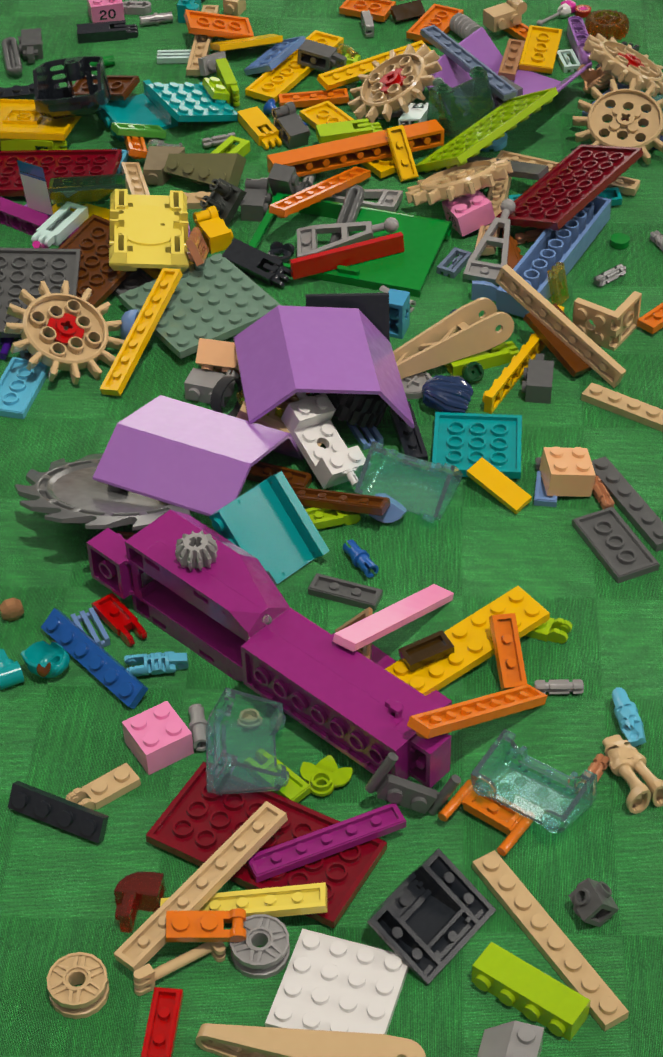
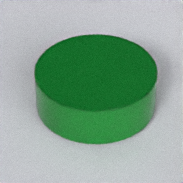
M615 233L610 238V245L615 249L622 250L629 246L630 237L627 234Z

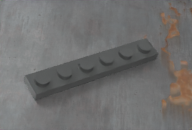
M606 456L592 460L596 476H599L617 507L656 552L663 550V522Z

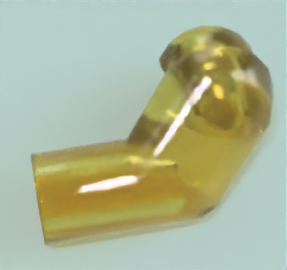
M343 43L338 44L336 47L337 53L341 55L343 52L350 53L351 59H354L356 54L358 55L352 47Z

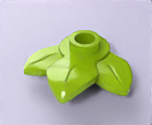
M328 755L316 765L303 762L300 774L311 786L312 794L327 796L333 792L334 788L344 786L350 781L352 768L342 767L338 769L334 758Z

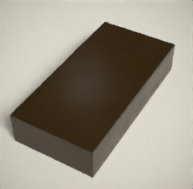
M421 0L391 6L390 8L395 24L421 18L425 13Z
M443 630L398 650L400 658L410 672L454 653V645Z

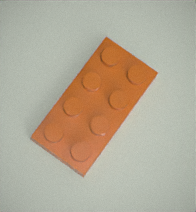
M433 4L406 32V38L413 41L422 40L429 45H433L420 35V30L435 25L447 34L451 30L449 27L451 18L459 12L464 14V10Z
M185 9L184 17L188 32L193 35H207L209 37H223L225 39L254 37L249 19L246 17Z

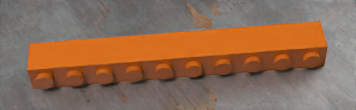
M436 119L404 126L411 152L444 145L445 129ZM385 130L270 154L267 155V168L270 174L274 163L295 167L297 175L301 177L392 157Z

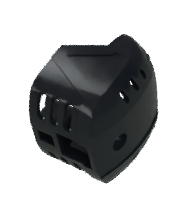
M82 56L52 60L42 63L33 70L35 108L38 113L45 117L58 119L90 116L102 110L111 98L104 61L101 56ZM90 62H98L97 67L91 66ZM57 65H63V66H64V69H61V70H56V71H51V70H50V68L53 67V66H57ZM91 71H97V75H92ZM57 74H65L66 76L61 79H52V76ZM86 76L89 94L75 96L72 81L80 80ZM97 79L98 84H95L93 80ZM67 83L66 87L54 88L55 84Z

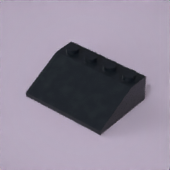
M389 293L306 294V307L358 308L390 342Z

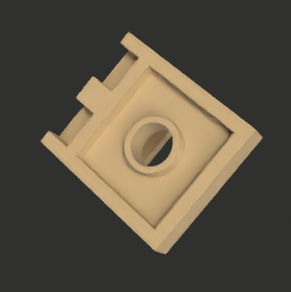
M634 291L615 311L578 297L574 301L572 322L597 345L615 351L638 327L637 320L640 316L642 293Z

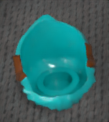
M45 640L35 642L20 654L30 672L42 678L57 677L67 669L70 663V656L67 651L55 641H52L51 644H48Z

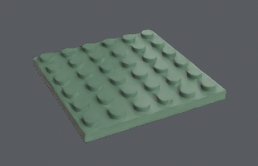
M221 253L214 254L206 258L203 264L196 266L194 263L185 272H182L183 275L153 334L182 359L197 352L199 338L223 341L241 333L276 306L282 305L227 258L222 257ZM156 280L120 294L119 302L128 310L138 309L139 313Z

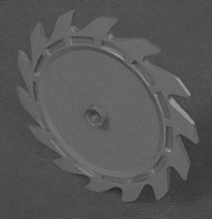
M103 453L87 455L75 462H65V458H61L51 462L47 472H38L30 469L26 474V480L31 486L15 484L18 495L29 499L19 501L21 506L30 511L47 513L48 515H45V520L59 523H87L85 524V529H107L134 524L132 530H140L169 510L190 515V510L93 480V475Z

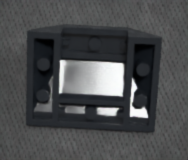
M438 848L378 906L367 923L427 986L490 918L496 909Z

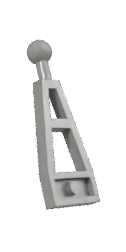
M344 189L342 192L336 193L324 200L343 203L349 189ZM364 189V198L380 199L377 203L363 200L361 206L395 212L403 199V191Z
M505 199L500 205L501 217H495L468 259L463 273L464 279L487 281L498 285L495 280L502 266L508 263L511 221L508 217L516 208L513 200ZM498 227L504 228L503 238L492 237ZM487 245L502 248L501 265L477 260Z
M389 217L384 223L372 225L371 221L320 224L297 229V257L362 242L373 238V233L386 230L389 233H394L399 228V222L396 218ZM363 231L352 236H349V232ZM342 233L341 240L318 248L317 234Z

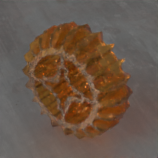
M597 10V12L592 11V13L588 14L585 26L588 34L594 37L599 33L607 40H610L611 37H614L615 40H621L628 34L629 18L622 12H617V10Z

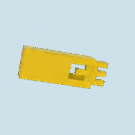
M258 106L237 111L238 122L258 146H262L264 150H268L269 146L271 148H275L276 145L278 147L282 146L279 130Z

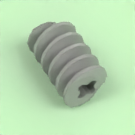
M460 12L456 13L449 23L450 29L463 40L481 27L467 15Z

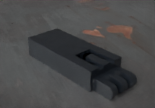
M125 20L77 24L78 44L137 38L138 26L136 24L126 25Z
M235 238L222 254V257L227 258L243 273L269 286L274 285L283 289L285 286L283 282L287 283L290 280L289 277H292L291 270L284 267L283 261ZM263 265V269H264L265 271H263V270H261V269H259V268H257V267Z

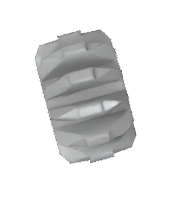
M203 530L199 533L192 531L189 535L183 534L182 538L178 539L176 543L175 556L177 561L180 562L182 568L188 567L190 571L194 568H198L200 571L202 567L210 568L211 563L216 562L218 548L216 540L212 538L211 534H204Z

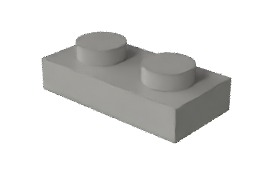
M219 51L198 58L201 76L216 72L215 59L226 58L225 51Z

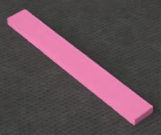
M433 584L334 633L333 642L354 652L452 601L454 593Z

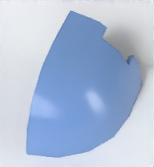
M472 280L471 300L485 297L496 301L498 287L491 282Z
M138 309L129 310L121 317V339L125 340L139 314Z
M376 493L375 496L390 498V506L383 516L368 515L380 522L392 523L402 518L407 510L401 503L386 493Z

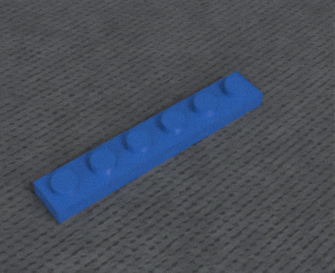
M54 608L41 628L123 703L135 709L148 688L64 613Z

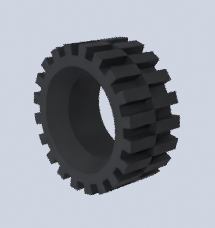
M312 393L311 396H316L322 393ZM326 393L336 409L333 416L338 417V420L342 422L344 420L348 421L353 426L355 424L365 428V425L368 428L378 426L388 407V404L379 395Z

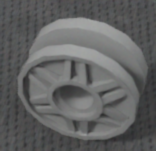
M254 914L246 917V921L243 922L246 929V940L230 942L231 959L235 968L244 976L253 979H267L277 975L286 967L290 959L289 933L286 926L276 917L267 914Z

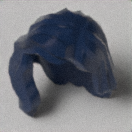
M436 375L427 380L422 387L423 403L428 408L434 409L437 412L465 413L474 392L472 386L460 376Z

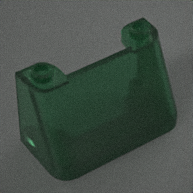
M476 66L472 68L469 76L473 79L452 88L446 83H439L430 88L427 121L436 119L445 129V137L453 139L496 109L488 74L483 67Z

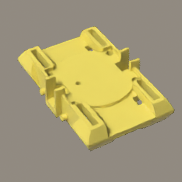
M128 189L113 190L110 194L109 246L111 247L109 248V266L114 271H136L137 268H161V270L162 268L180 269L181 272H185L189 268V257L187 254L189 250L186 245L189 222L187 196L183 191L170 190V196L128 194Z

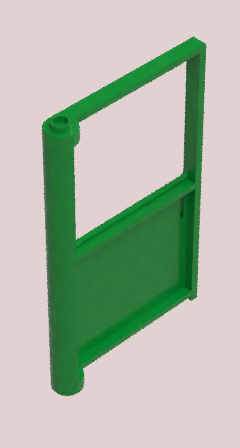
M278 192L276 196H273L271 204L292 194ZM321 200V202L314 203L308 208L299 210L298 213L338 219L343 203ZM361 206L356 222L371 221L372 225L384 223L389 217L398 220L399 228L394 233L402 232L404 236V252L350 266L338 265L337 269L306 276V278L379 290L384 285L389 289L410 292V296L420 298L421 289L443 240H449L451 236L452 221ZM269 208L249 243L254 248H257L275 215L269 213ZM386 230L373 233L374 237L371 239L394 233H389ZM363 231L350 232L349 236H352ZM283 263L284 267L291 270L290 264ZM263 265L257 267L261 270H264Z

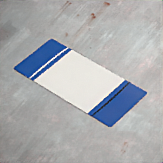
M17 160L28 208L52 216L53 210L43 168Z

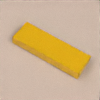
M399 125L386 128L385 134L400 183L417 179L419 175L404 126Z
M483 457L467 470V476L515 514L519 513L532 501L531 495Z

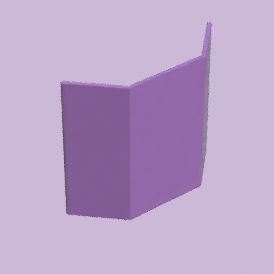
M480 27L458 43L498 74L503 56L483 27ZM444 54L437 60L442 67V71L432 75L434 78L441 77L455 97V104L459 102L463 108V116L480 120L498 107L497 104L484 97V85ZM592 62L562 81L531 71L519 70L518 67L515 81H510L523 88V95L554 87L560 92L592 65ZM426 86L443 112L454 117L435 87Z
M278 305L234 337L249 424H253L295 393L305 392L379 395L411 428L415 427L391 343L358 308Z
M160 395L117 423L93 475V480L210 516L238 498L251 467L271 451L301 460L304 459V456L288 432L257 423L249 424L247 420Z

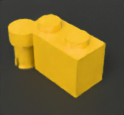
M210 206L206 210L193 213L195 226L200 229L209 252L213 254L226 250L234 236L232 230L228 229L225 225L224 220L220 219L217 208Z

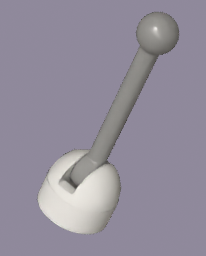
M564 3L558 7L557 13L543 20H538L536 24L537 26H542L543 23L557 16L566 18L571 15V8L567 3Z

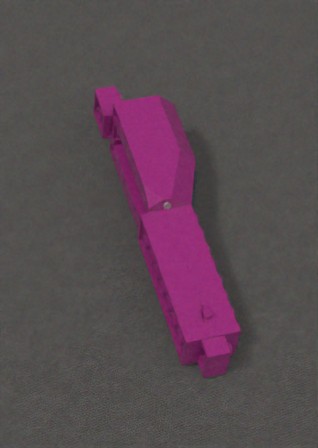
M169 510L127 540L121 534L107 528L86 542L92 578L123 599L132 595L134 611L233 680L244 682V685L372 774L377 771L390 752L397 754L398 760L388 774L403 779H408L411 776L429 788L434 786L450 771L451 735L446 733L425 739L419 737L416 731L407 726L410 716L438 709L442 706L358 651L352 652L334 643V636L290 608L276 587V581L269 571H265L256 557L188 514ZM203 530L204 534H211L212 538L216 540L218 548L216 562L211 563L210 568L202 567L201 571L198 568H194L192 571L188 567L182 568L175 556L177 540L181 539L183 534L189 535L192 531L199 533Z

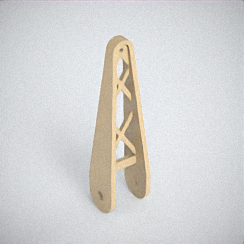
M485 297L478 298L460 307L393 351L401 379L489 350L505 342L514 330L512 317L505 312H497L495 303ZM484 311L483 316L479 317V313ZM501 325V329L496 331V327Z
M205 1023L200 1026L195 1039L196 1044L201 1049L222 1057H426L423 1048L411 1039L374 1033Z

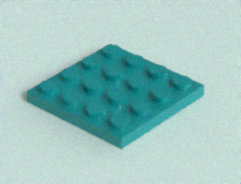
M155 82L146 86V91L177 122L238 121L237 112L226 100L212 99L202 85V82L199 84H192L190 82H185L184 84L175 82L162 84Z
M435 412L431 475L469 477L467 476V470L483 457L509 479H521L522 415Z

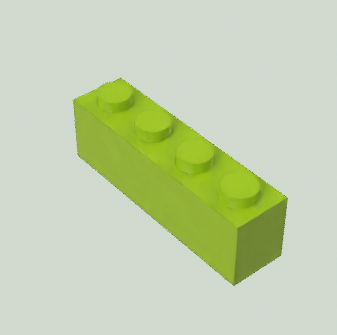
M493 942L487 946L472 965L471 982L478 989L491 993L506 1006L516 1008L529 1020L539 1022L558 1037L562 1036L571 1041L589 1016L590 999Z

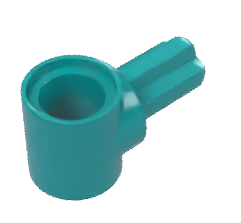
M0 649V690L24 682V676L18 661L14 662L12 659H8L4 649Z

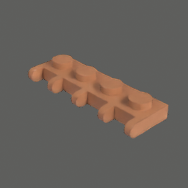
M194 227L186 241L189 249L187 254L192 263L195 262L196 266H199L205 262L209 248L200 229Z

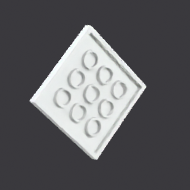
M302 929L266 1019L265 1027L387 1035L409 967L395 952Z

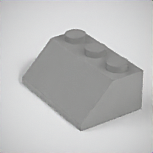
M514 1020L485 1029L477 1057H540L544 1027Z

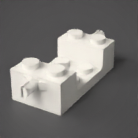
M305 392L295 393L299 401L288 404L281 420L323 489L347 481L351 483L352 487L358 486L361 483L358 478L368 465V461L358 445L347 448L330 420L336 409L326 393L316 396H307ZM317 443H323L326 446V449H324L323 447H319Z

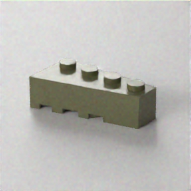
M238 153L169 154L163 171L172 177L207 187L210 184L215 186L211 181L213 179L219 180V178L238 187L247 159Z

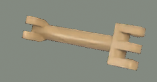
M205 942L154 969L150 964H147L135 970L133 974L134 993L137 996H142L154 990L156 980L211 953L215 961L223 962L226 958L225 944L223 942Z

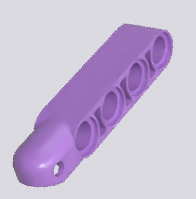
M571 16L568 18L567 37L580 64L587 65L592 62L588 58L591 53L584 51L583 47L589 34L583 19L579 16Z

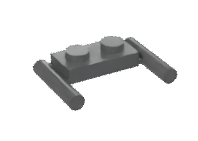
M390 752L369 780L365 789L368 793L377 792V798L396 803L426 814L428 811L431 815H436L460 784L461 778L458 775H452L442 790L437 792L435 789L388 774L398 760L397 754Z

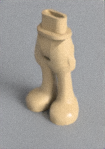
M620 735L605 738L602 744L605 747V755L609 758V767L616 776H621L630 788V793L626 799L628 810L633 814L641 813L649 805L650 799L655 806L662 807L663 780L658 779L646 767V758L635 747L630 745L628 740H623ZM635 773H638L641 776L646 785L640 781V779L636 776Z

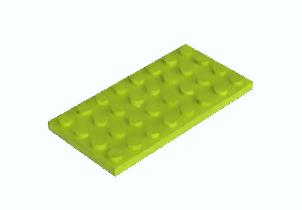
M556 87L508 99L416 164L417 172L425 171V173H428L434 169L439 171L444 167L449 169L455 165L459 167L466 164L469 157L477 156L482 148L485 149L491 146L493 140L505 136L504 132L513 130L517 127L518 122L527 120L531 113L540 111L542 105L551 103L553 97L559 94Z

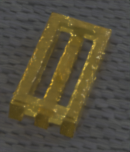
M557 262L556 266L551 267L552 270L549 269L547 271L552 304L556 303L559 306L569 298L563 262Z

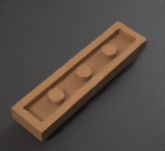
M508 40L499 68V76L502 75L509 80L515 81L525 41Z

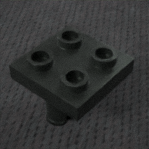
M221 178L219 180L213 179L211 182L215 186L209 185V188L212 190L210 196L205 195L202 198L206 203L202 200L200 201V205L203 207L201 211L206 210L207 207L215 206L220 219H223L225 224L229 225L247 192Z

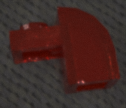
M135 872L118 882L114 890L116 901L115 919L119 920L121 932L132 933L138 910L155 912L160 907L161 898H164L166 891L164 873Z

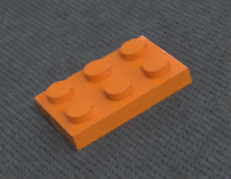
M346 0L339 7V14L361 18V11L370 10L373 20L384 22L391 14V6H395L396 2L390 0Z

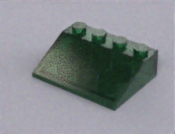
M126 173L50 178L48 190L51 202L58 207H62L67 201L79 205H86L87 202L93 201L94 204H104L105 201L110 200V194L114 189H127Z

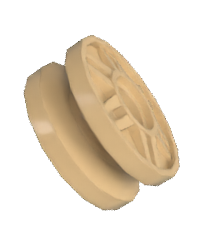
M84 952L67 954L51 966L47 975V989L50 1002L55 1011L64 1017L73 1019L87 1018L100 1011L106 1004L110 994L106 967L93 954Z

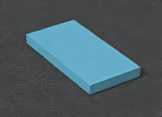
M12 357L0 378V416L25 419L48 377L51 367L39 362L36 367L29 371L26 369L29 360Z

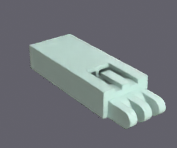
M410 103L408 106L409 112H404L398 119L399 125H410L413 121H428L433 114L432 103Z
M67 201L36 229V233L31 237V241H39L47 247H50L52 244L59 246L89 218L88 207Z

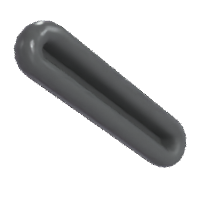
M7 37L1 42L5 66L10 76L17 77L23 71L17 40L14 37Z
M355 185L348 190L336 223L356 222L365 197L363 187ZM332 233L329 244L341 240L342 233Z

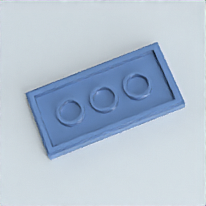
M305 36L284 39L282 43H275L245 68L246 76L272 71L305 42Z

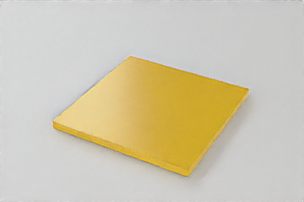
M0 99V139L65 141L81 116L52 119L36 111L34 100Z

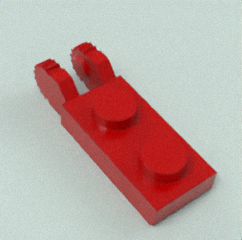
M113 593L91 603L96 614L117 636L121 637L128 647L133 646L135 643L132 635L128 632L133 629L139 639L144 640L147 638L146 630L138 622L135 615Z

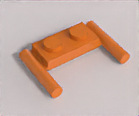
M470 779L464 783L438 813L439 819L445 822L460 804H463L465 811L507 834L508 836L497 848V852L501 856H506L535 820L530 813H523V811L480 786H476L474 781Z

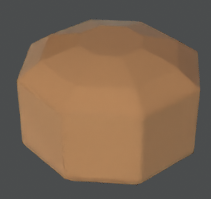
M9 598L2 602L0 613L4 620L9 622L18 620L24 614L21 600Z

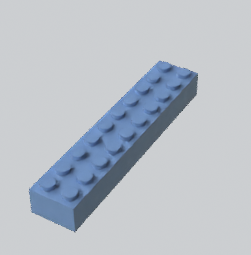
M596 196L593 201L588 203L583 210L579 211L560 230L545 229L513 270L548 300L609 221L612 200ZM501 286L497 288V310L524 318L525 314L530 313Z

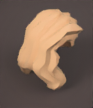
M582 64L581 66H579V68L577 69V71H578L579 69H581L582 67H584L585 64ZM601 66L596 70L588 68L580 74L584 81L582 89L588 94H591L593 86L600 91L610 87V79H614L616 82L617 78L607 71H602Z

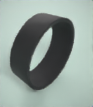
M225 376L213 388L210 399L211 409L222 413L221 402L224 391L231 382L235 381L238 386V400L233 410L227 415L236 417L245 401L241 377Z

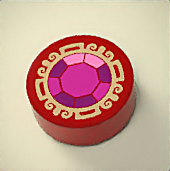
M578 5L575 7V15L581 18L589 17L591 15V7L588 5Z

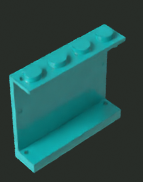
M150 79L143 81V94L128 97L125 101L117 100L107 103L102 110L97 112L99 119L110 130L113 122L159 125L164 130L178 126V122L146 91L147 84H153ZM111 130L112 135L120 142L125 141L123 136H119Z
M282 471L268 477L209 516L214 530L256 557L265 571L270 572L277 584L313 559L323 556L330 551Z

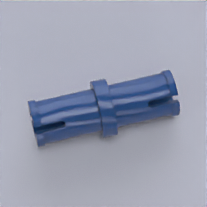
M354 540L347 541L351 548L344 543L343 551L351 558L352 564L355 567H359L366 577H374L370 569L377 574L379 568L370 559L369 553L366 550H362Z

